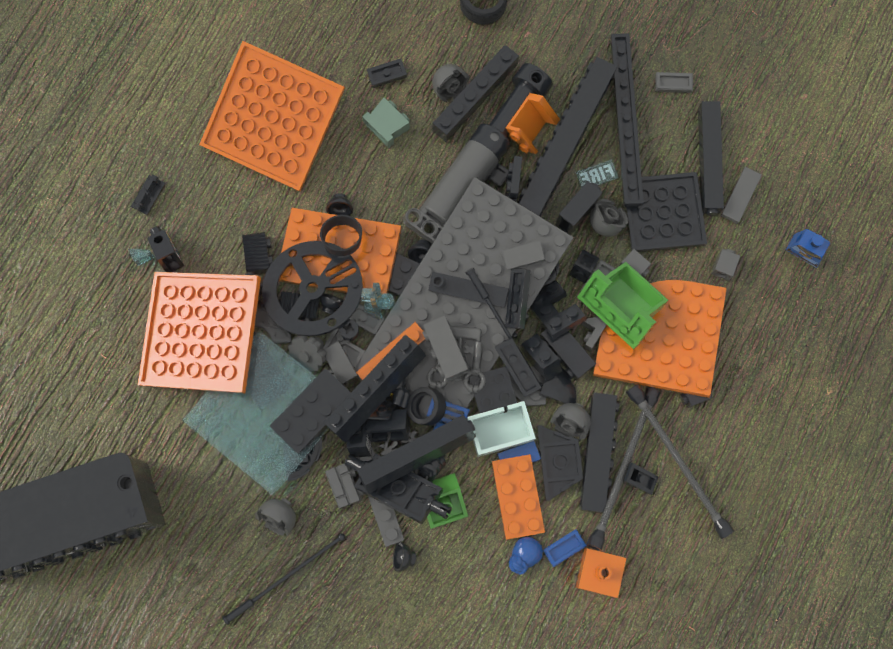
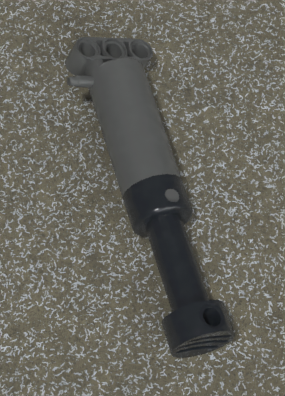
M524 63L512 79L515 89L490 124L483 123L478 126L420 209L411 208L404 215L403 222L406 227L424 240L429 241L431 245L474 177L485 183L509 149L510 142L507 137L510 133L506 130V126L529 93L542 95L545 98L552 88V79L539 67L530 63ZM414 214L417 217V222H411L408 215ZM425 225L431 226V234L424 231Z

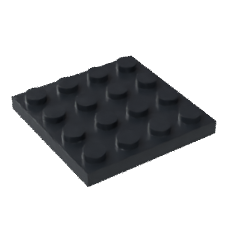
M697 172L642 177L643 206H625L631 251L633 249L637 252L706 246L707 238Z

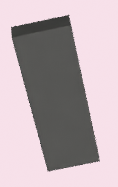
M744 167L721 214L722 217L736 224L740 222L762 174Z

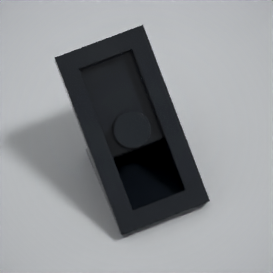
M630 462L623 484L652 495L658 476Z

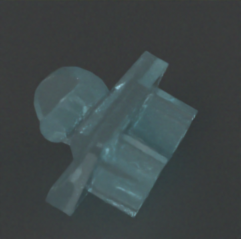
M373 283L372 288L362 289L361 299L365 301V312L374 313L376 319H382L381 310L391 308L395 303L394 297L388 293L382 294L379 283Z

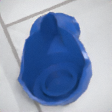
M524 536L516 542L509 560L510 570L516 574H525L528 568L533 567L542 559V545L533 537Z

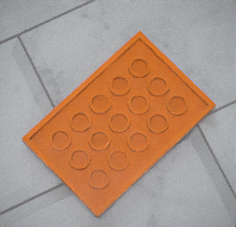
M292 208L281 253L299 243L321 241L320 229L323 223L336 215ZM355 218L362 227V239L359 248L350 255L356 261L362 275V296L386 300L402 227L401 225ZM339 225L327 233L325 242L335 244L342 249H347L358 241L359 234L350 226ZM291 251L289 253L290 257H295L297 255V251ZM315 255L302 258L311 275L320 276L332 260L324 256ZM346 261L328 271L326 276L329 277L352 264V261ZM291 264L285 269L279 282L300 285L301 279ZM352 268L330 281V284H335L356 272V269ZM312 283L308 287L318 288V285ZM348 287L326 288L325 290L347 293Z

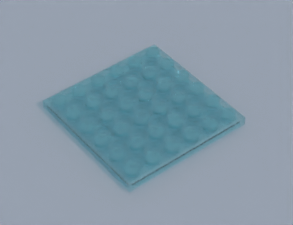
M260 331L253 337L246 393L207 391L182 420L271 495L277 492L329 429L327 428L299 456L269 427L312 383L316 376Z

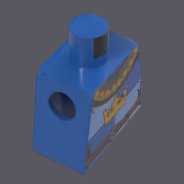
M805 229L793 235L785 250L817 268L830 242L821 235Z

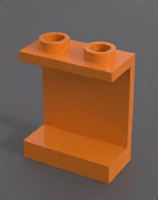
M529 93L506 126V130L510 133V138L518 143L519 149L522 152L537 154L538 150L532 142L545 123L557 125L560 118L544 96Z

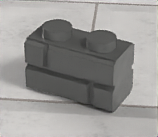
M344 463L325 471L339 509L362 501L360 496L364 495L363 492L354 487V477H357L355 470L345 466Z

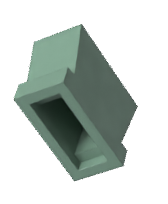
M385 98L380 101L371 114L367 112L362 116L363 123L388 148L394 144L395 138L410 129V120L407 115L401 114L397 110L396 105L391 100L387 101Z

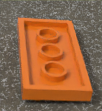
M531 455L492 461L505 539L545 533Z

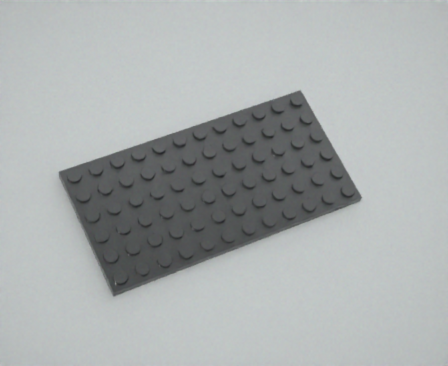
M474 177L354 369L356 372L414 322L425 331L424 324L445 315L450 326L481 329L480 342L482 343L480 370L482 373L490 371L499 358L495 346L509 338L488 304L428 291L432 271L471 280L465 272L474 267L482 283L509 288L511 269L507 270L502 251L540 240L545 260L514 268L531 270L527 313L573 240V237ZM508 295L505 308L494 306L504 324L506 321ZM517 328L507 329L512 336ZM462 339L461 351L469 369H472L473 354H464V351H466L464 346L474 347L477 341ZM426 340L419 345L426 354V357L406 377L405 388L409 390L410 395L420 387L432 388L428 384L426 376L429 370L436 364V360H434L430 349L433 347ZM435 371L432 374V381L443 382L444 379L440 373ZM451 380L441 390L435 389L443 395L445 401L465 408L468 407L474 397V393L468 392L465 388L463 380ZM425 395L419 403V413L423 418H428L426 415L432 400L430 395ZM446 406V410L461 415L464 413L463 411ZM444 413V416H443V417L448 418V419H451V420H454V419L457 418V417H454V416H451V415H448V414H445V413Z

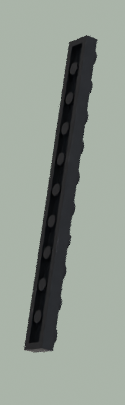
M629 33L611 34L612 64L617 66L613 79L623 205L643 206Z

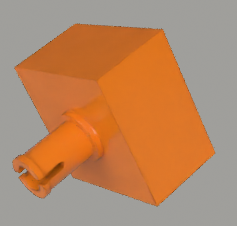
M585 548L576 588L618 598L626 558Z

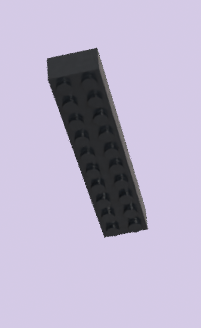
M596 57L594 63H589L585 76L579 82L577 92H574L568 109L566 108L563 112L560 124H557L552 139H549L543 156H540L535 171H532L526 188H523L519 196L518 204L541 217L614 77L617 66L599 57Z

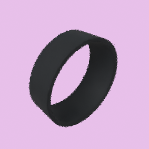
M336 215L323 223L320 229V238L329 253L336 256H347L359 248L362 239V227L351 216ZM339 225L350 226L358 232L359 239L353 246L347 249L331 248L325 243V237L332 228Z

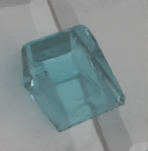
M128 249L133 261L137 265H142L155 258L150 250Z

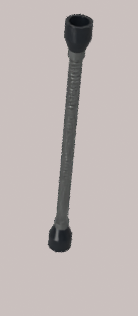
M639 383L627 390L626 394L630 400L637 404L646 414L645 416H647V419L655 431H657L656 433L660 435L659 437L671 452L670 454L678 463L677 465H679L684 476L689 480L688 482L696 491L695 493L699 495L698 497L711 515L715 531L719 537L723 539L732 534L734 529L720 513L716 512L717 510H715L711 501L706 497L707 495L696 482L697 480L693 473L688 469L689 467H687L683 458L678 454L679 452H677L676 447L667 437L668 435H666L661 424L656 420L657 418H655L650 407H648L644 391Z
M646 387L644 392L648 407L652 410V407L658 402L661 392L656 388ZM643 410L608 498L609 500H607L608 502L601 516V521H599L600 523L597 524L596 529L589 536L586 544L592 549L602 551L605 543L606 525L647 420Z

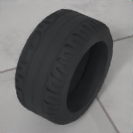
M460 0V7L468 20L475 24L488 25L489 23L496 22L503 16L507 7V0H499L490 9H479L473 6L469 0Z

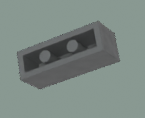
M444 315L424 324L425 331L422 333L426 342H430L433 347L430 349L434 360L438 359L440 367H438L441 377L451 381L469 373L470 369L446 316Z

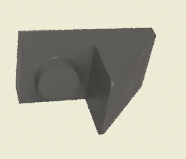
M598 316L588 318L585 322L581 323L582 326L593 332L589 331L583 340L586 342L583 348L589 352L607 325Z

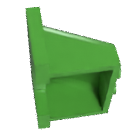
M627 262L606 276L599 269L595 271L577 297L633 349L641 343L656 323L652 317L668 302L665 296Z

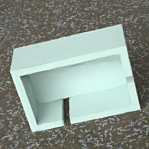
M524 401L508 405L506 413H504V407L467 417V421L471 420L475 427L473 433L476 437L473 443L477 457L523 445L536 439Z

